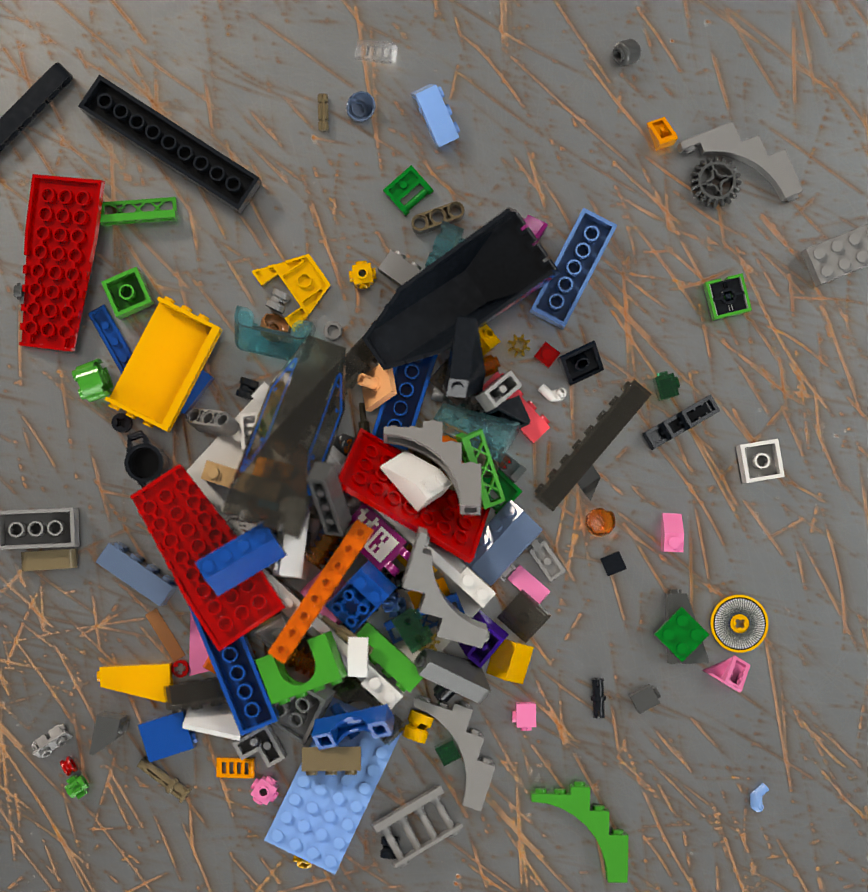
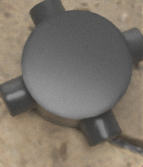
M17 283L13 290L14 297H17L18 300L24 295L21 283Z

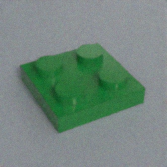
M680 607L654 635L683 662L709 636V633L683 607Z

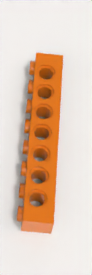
M358 519L355 521L267 652L283 664L288 661L373 534V529Z

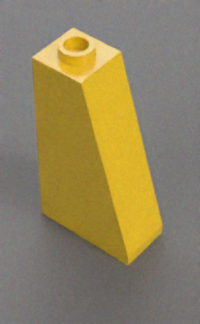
M173 663L110 665L99 667L100 671H97V682H100V687L164 703H172L174 701L173 673L171 670Z

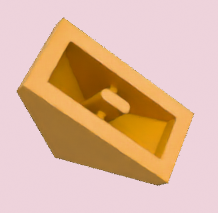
M665 117L647 122L656 151L675 144L678 136Z

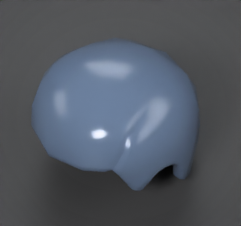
M364 91L352 94L346 104L348 116L358 122L368 120L376 109L374 97Z

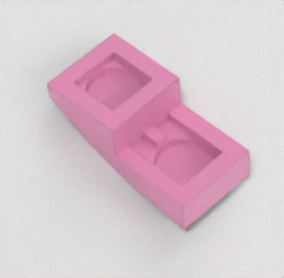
M521 565L508 577V580L538 606L551 592Z

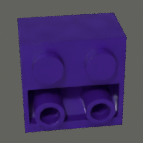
M479 610L472 619L487 625V629L490 631L488 642H484L482 648L460 642L458 644L464 654L481 668L509 634Z

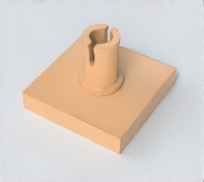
M379 364L368 373H361L358 376L357 381L358 385L362 386L365 410L372 412L397 394L393 368L383 370Z

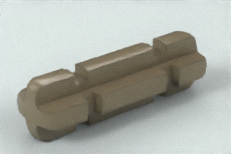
M321 93L318 94V121H320L318 122L319 131H328V95Z

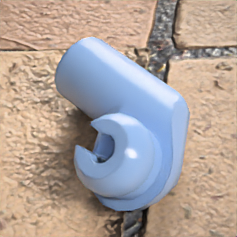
M764 783L759 785L750 794V806L755 812H761L764 809L762 796L769 791V788Z

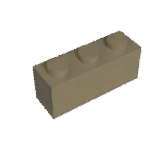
M302 747V771H306V775H317V771H325V775H337V771H345V775H357V771H361V747H331L319 750L318 747Z

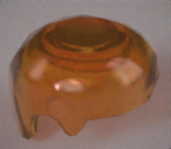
M603 508L593 509L585 518V526L588 532L594 536H606L615 528L616 519L612 511H607Z

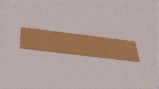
M157 608L145 615L172 660L176 662L184 657L185 653Z

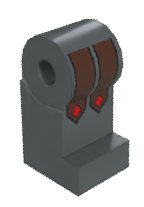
M498 448L491 456L498 463V468L514 483L527 470L501 448Z

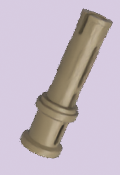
M145 756L137 765V767L165 787L166 793H171L179 799L181 804L192 791L191 788L187 789L183 786L178 778H171L152 762L149 763Z

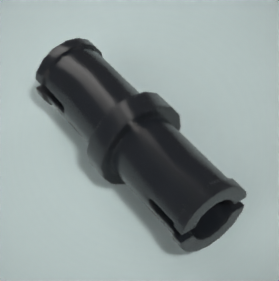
M592 678L593 695L591 696V701H593V718H598L599 715L600 718H605L604 701L606 700V695H604V678H599L598 684L597 678Z

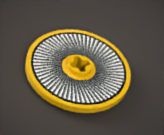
M746 595L728 596L721 600L712 612L710 619L711 632L715 640L723 648L738 653L748 652L759 646L766 637L768 617L763 606L754 598ZM736 619H738V620H742V619H743V622H742L743 627H742V628H741V627H737V628L735 627L736 624H737V623L735 622Z

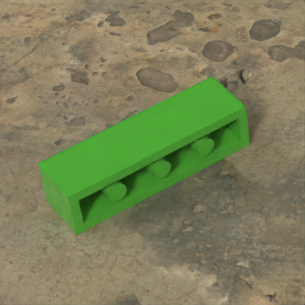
M369 621L358 631L356 635L369 638V645L374 647L372 653L368 656L369 661L374 665L378 663L383 668L381 672L389 679L393 677L397 681V687L403 692L407 690L410 693L424 678L418 674L415 663Z

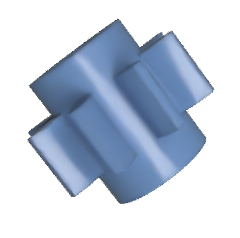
M392 593L382 603V607L385 613H389V617H397L398 615H403L407 603L404 597H400V593Z

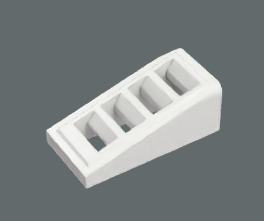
M259 412L239 414L241 450L243 453H246L245 450L247 449L245 448L249 447L247 445L251 441V439H246V437L252 436L255 431H246L245 429L256 428L258 418H260L258 416ZM255 420V423L245 424V421ZM260 423L255 433L256 438L252 441V444L257 445H252L247 455L255 454L262 445V442H260L262 438ZM263 446L260 448L257 454L263 453Z

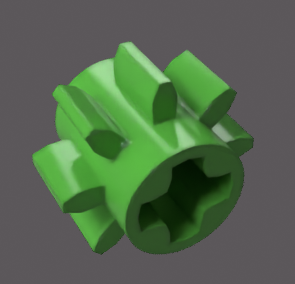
M75 774L66 780L68 784L65 786V790L71 798L77 796L80 799L88 793L86 789L89 788V783L83 775L77 777Z

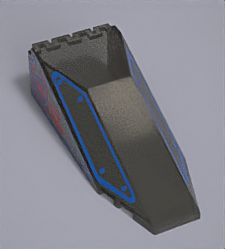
M308 335L272 381L227 494L222 513L239 518L243 510L245 511L244 520L259 524L261 517L265 519L262 526L278 531L280 524H284L282 533L296 536L298 540L301 539L314 501L307 477L315 461H328L345 412V347Z

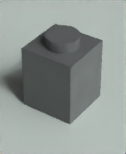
M650 684L629 694L639 714L660 704L658 699L661 697L656 687L652 688Z

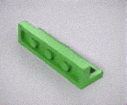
M167 197L103 202L100 224L102 226L177 221V198ZM172 202V210H161L160 208L164 203ZM146 204H152L155 207L153 211L143 212L141 210ZM127 205H132L137 209L131 213L122 212ZM113 206L118 210L115 214H105V207Z
M478 429L469 434L459 433L455 435L457 442H462V458L464 463L475 462L478 464L477 458L479 454L482 453L486 456L484 466H481V508L488 509L506 501L483 430ZM479 435L481 442L476 449L472 447L470 439ZM485 471L491 472L492 475L489 484L483 481ZM493 488L497 490L499 498L490 501L488 495Z

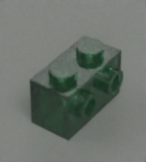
M410 607L391 619V621L413 654L433 641L431 638L433 633L428 625L424 627L420 620L423 617L418 609L413 610Z

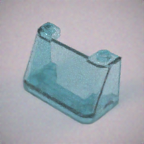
M241 306L236 307L234 336L235 345L240 350L291 362L294 358H297V363H304L309 359L316 331L313 322L296 321L292 326L291 333L258 326V324L254 323V314L250 309Z

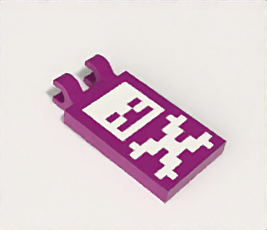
M363 503L351 516L352 520L343 537L345 538L357 519L373 529V534L360 553L380 571L386 568L396 576L400 570L392 562L399 554L407 561L409 560L411 553L404 548L408 542L367 504Z

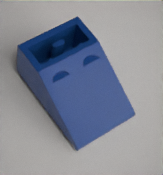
M368 560L327 603L326 607L354 633L397 587Z

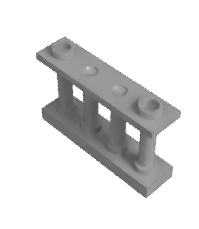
M434 786L371 824L374 832L384 834L397 858L391 862L395 868L407 866L410 863V859L446 837L452 838L460 833L459 830L463 828L461 823L453 824L440 800V795L444 793L441 786ZM428 802L434 804L447 827L446 830L438 835L423 810L425 808L423 805ZM412 812L414 814L417 813L430 837L428 841L421 845L407 821V815ZM395 822L400 823L414 848L405 855H403L390 831V825Z

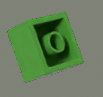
M138 267L129 269L101 282L115 316L120 320L155 305L141 270Z

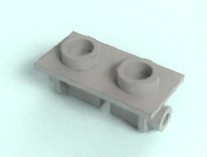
M64 723L58 724L48 731L51 738L48 739L47 735L44 734L33 741L31 748L34 752L32 754L39 758L47 757L54 749L65 745L73 735L66 732L68 729Z

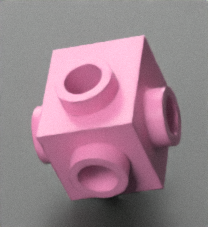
M264 775L260 780L256 778L250 787L253 789L250 794L253 796L252 799L259 805H267L269 801L273 803L279 794L276 791L279 787L276 784L277 781L270 776L266 777ZM266 789L267 794H263L262 792H260V790Z

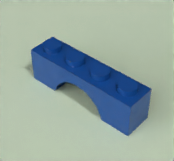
M388 704L315 719L312 738L318 749L322 750L338 746L344 737L356 731H367L372 734L374 739L393 734L395 717Z

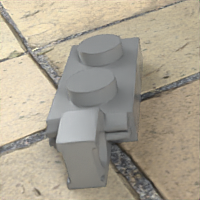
M541 537L535 538L527 547L528 552L550 582L566 572L548 544Z

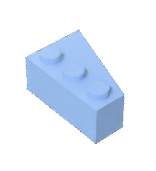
M429 84L411 93L412 97L416 99L419 106L418 110L423 115L426 126L437 147L460 138L458 135L460 129L457 123L453 122L450 117L452 111L448 104L445 105L442 99L445 95L440 86L437 87L436 84Z

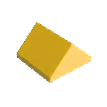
M505 639L490 657L486 673L506 681L523 684L534 647Z

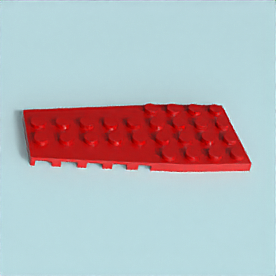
M32 174L24 241L26 265H23L25 284H22L24 304H21L23 323H20V330H22L20 346L68 352L75 351L98 240L105 181Z
M181 464L176 465L130 496L138 509V513L143 518L149 533L156 542L159 552L164 557L167 567L171 570L182 595L218 651H221L286 608L263 571L258 572L220 596H217L206 582L195 562L238 536Z

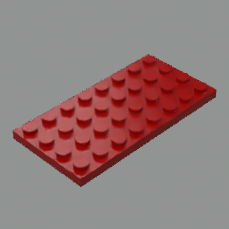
M360 428L338 475L342 490L417 533L419 527L426 528L428 536H430L429 541L470 564L474 559L490 508H481L480 515H461L456 490L451 491L448 488L441 497L417 512L380 469L381 465L402 452Z

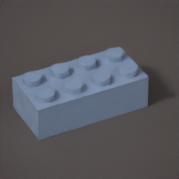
M108 543L96 560V563L158 606L166 605L178 588L174 578L168 574H161V569L156 565L145 563V558L140 554L129 552V547L124 543Z

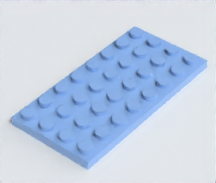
M333 697L324 717L333 716L330 707L337 702L340 703L346 713L359 709ZM394 726L392 735L375 739L367 731H359L360 734L352 740L349 739L348 735L344 737L336 747H361V771H357V775H345V771H337V775H325V771H317V775H306V771H302L301 762L264 841L335 875L403 730ZM312 740L309 747H317L314 740Z

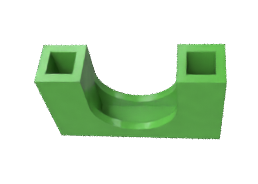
M331 631L307 640L315 660V672L308 682H299L293 679L288 674L285 665L270 654L255 660L271 704L278 702L280 706L290 702V698L293 696L299 699L307 696V691L313 689L315 693L325 689V684L331 683L334 686L343 682L342 678L348 674Z

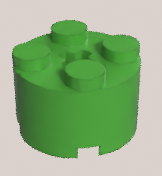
M99 358L77 366L72 371V376L80 387L78 393L81 399H87L90 403L110 396L113 392L110 391L113 388L111 376L106 367L102 368L100 364L103 362Z

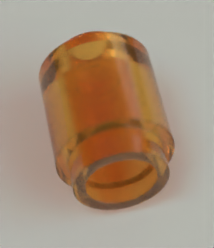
M490 354L483 357L485 377L495 374L497 371L499 372L498 368L501 365L496 356L493 357Z

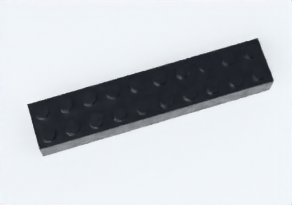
M101 75L96 78L78 105L83 113L240 214H242L262 183L258 176Z

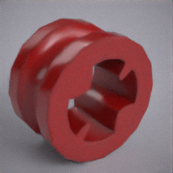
M185 660L174 662L171 668L173 675L179 678L186 676L189 673V663ZM180 663H182L183 666L186 667V670L182 671V674L178 673L179 670L176 671V667H178Z
M70 756L66 758V761H60V765L67 776H70L71 772L78 771L74 760Z

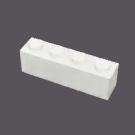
M284 497L280 502L279 512H281L276 526L278 532L277 539L287 556L271 565L273 576L293 579L302 577L309 523L308 512L311 507V500Z

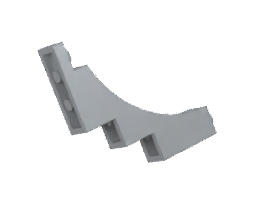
M733 121L684 140L677 146L679 153L686 152L688 154L697 150L696 147H698L701 156H724L751 166L768 180L777 192L781 202L785 200L788 202L794 201L799 198L798 195L803 191L786 149L768 156L759 135L741 142Z
M419 527L402 579L403 588L423 593L419 603V610L421 613L439 617L436 627L437 637L482 648L484 642H488L490 635L487 625L468 617L445 597L433 572L432 552L430 549H426L430 536H428L426 528Z

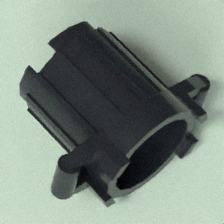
M142 430L128 434L127 454L124 460L125 470L143 488L168 471L170 468L169 458L164 450L151 444L149 438ZM143 438L142 444L133 446L132 441Z

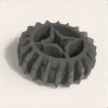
M715 156L713 161L710 157L706 159V162L701 160L700 166L696 165L694 167L696 172L691 173V176L695 179H691L689 183L695 186L691 187L690 190L697 191L694 194V198L700 196L699 203L705 200L706 207L711 203L713 208H716L718 203L721 207H724L725 202L730 204L732 202L731 198L735 199L737 197L736 193L740 191L738 185H741L742 181L737 180V178L741 174H735L734 172L738 168L736 166L731 168L732 161L726 164V158L724 157L721 161H719L718 156ZM717 169L722 170L726 175L719 174ZM709 170V180L701 183L702 173ZM713 179H716L720 183L716 186L711 182L713 181ZM730 181L729 191L723 195L722 185ZM705 190H712L716 196L708 194Z

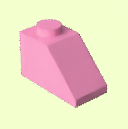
M662 513L661 551L684 552L682 514Z

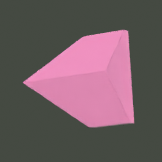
M734 655L702 671L741 693L750 664Z

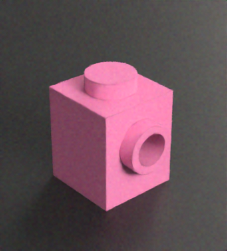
M515 702L516 711H512V723H516V727L520 728L521 731H531L532 727H536V703Z

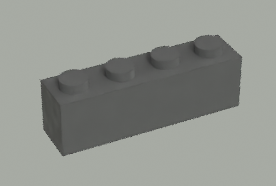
M315 461L307 477V482L325 534L344 536L352 518L334 463Z

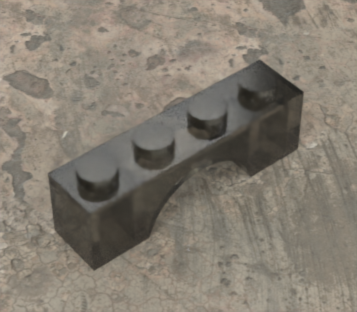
M347 675L342 678L343 682L336 684L332 688L336 691L335 694L346 704L363 701L370 707L383 705L361 685V681L356 677H348ZM396 714L394 715L393 734L380 737L386 745H390L405 729L402 725L403 720Z

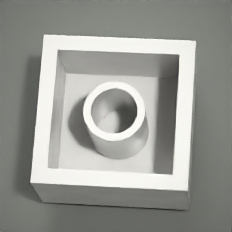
M778 439L736 446L742 484L785 477Z

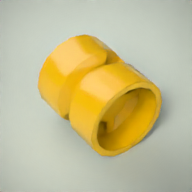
M411 709L407 718L409 724L405 725L402 736L425 744L429 734L427 729L431 728L434 717Z

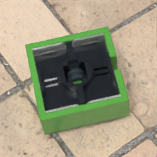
M743 273L726 277L724 281H721L720 278L703 284L712 321L748 313L752 310Z

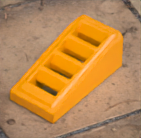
M217 757L216 777L255 778L256 757H247L243 760L240 757ZM222 762H226V773H222ZM230 762H233V773H230ZM237 762L241 763V773H237ZM245 763H248V772L245 773Z

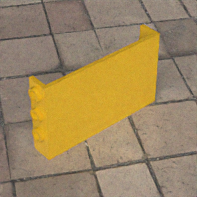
M158 296L157 300L159 303L113 392L110 397L106 396L104 400L110 402L108 406L117 411L120 408L127 411L125 415L135 420L137 417L143 419L144 425L152 429L155 425L170 433L223 330L208 322L210 318L199 313L196 316L191 313L192 309L185 305L179 307L174 304L176 301L167 296L163 299Z

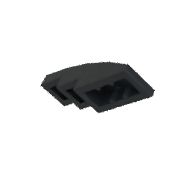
M709 395L642 433L651 450L718 413L720 409L713 397Z

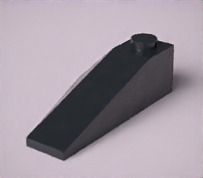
M457 315L444 388L446 396L466 398L483 390L486 372L477 318Z

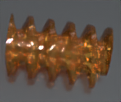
M319 533L318 536L321 540H313L316 547L309 546L312 553L305 552V557L314 566L323 570L320 564H327L324 558L330 559L332 557L329 551H336L334 545L339 546L341 543L338 539H344L343 536Z
M297 646L288 659V667L291 668L296 664V671L303 668L302 674L305 675L309 672V678H312L315 672V660L312 658V652L310 651L305 654V647L299 651Z

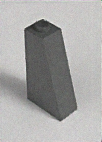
M682 589L670 590V593H665L666 621L680 607H683L695 619L687 593H682ZM703 642L683 662L667 648V663L669 664L709 663Z
M424 648L414 660L420 676L476 703L481 704L491 692L482 667L479 668L471 660Z

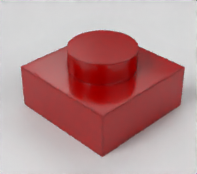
M545 341L534 358L549 369L560 355V352Z

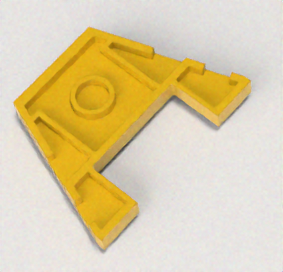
M310 254L252 271L261 286L279 276L296 299L300 308L284 318L294 333L299 330L331 287V284Z

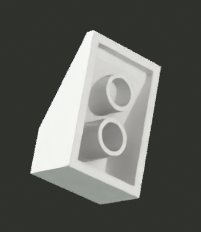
M406 450L380 466V469L417 512L441 497L452 485L439 468Z

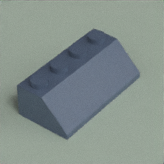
M510 499L484 527L473 561L470 564L465 563L489 586H492L543 529Z

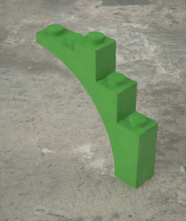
M574 781V784H569V792H566L564 788H555L554 791H547L546 788H535V791L530 792L532 802L546 803L562 808L585 824L601 848L607 881L611 883H628V834L623 832V829H612V832H609V810L604 805H593V808H590L589 784H586L585 781Z

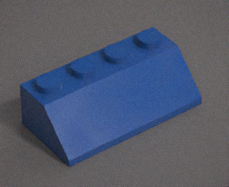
M263 521L196 561L195 564L217 596H220L287 556L268 522Z

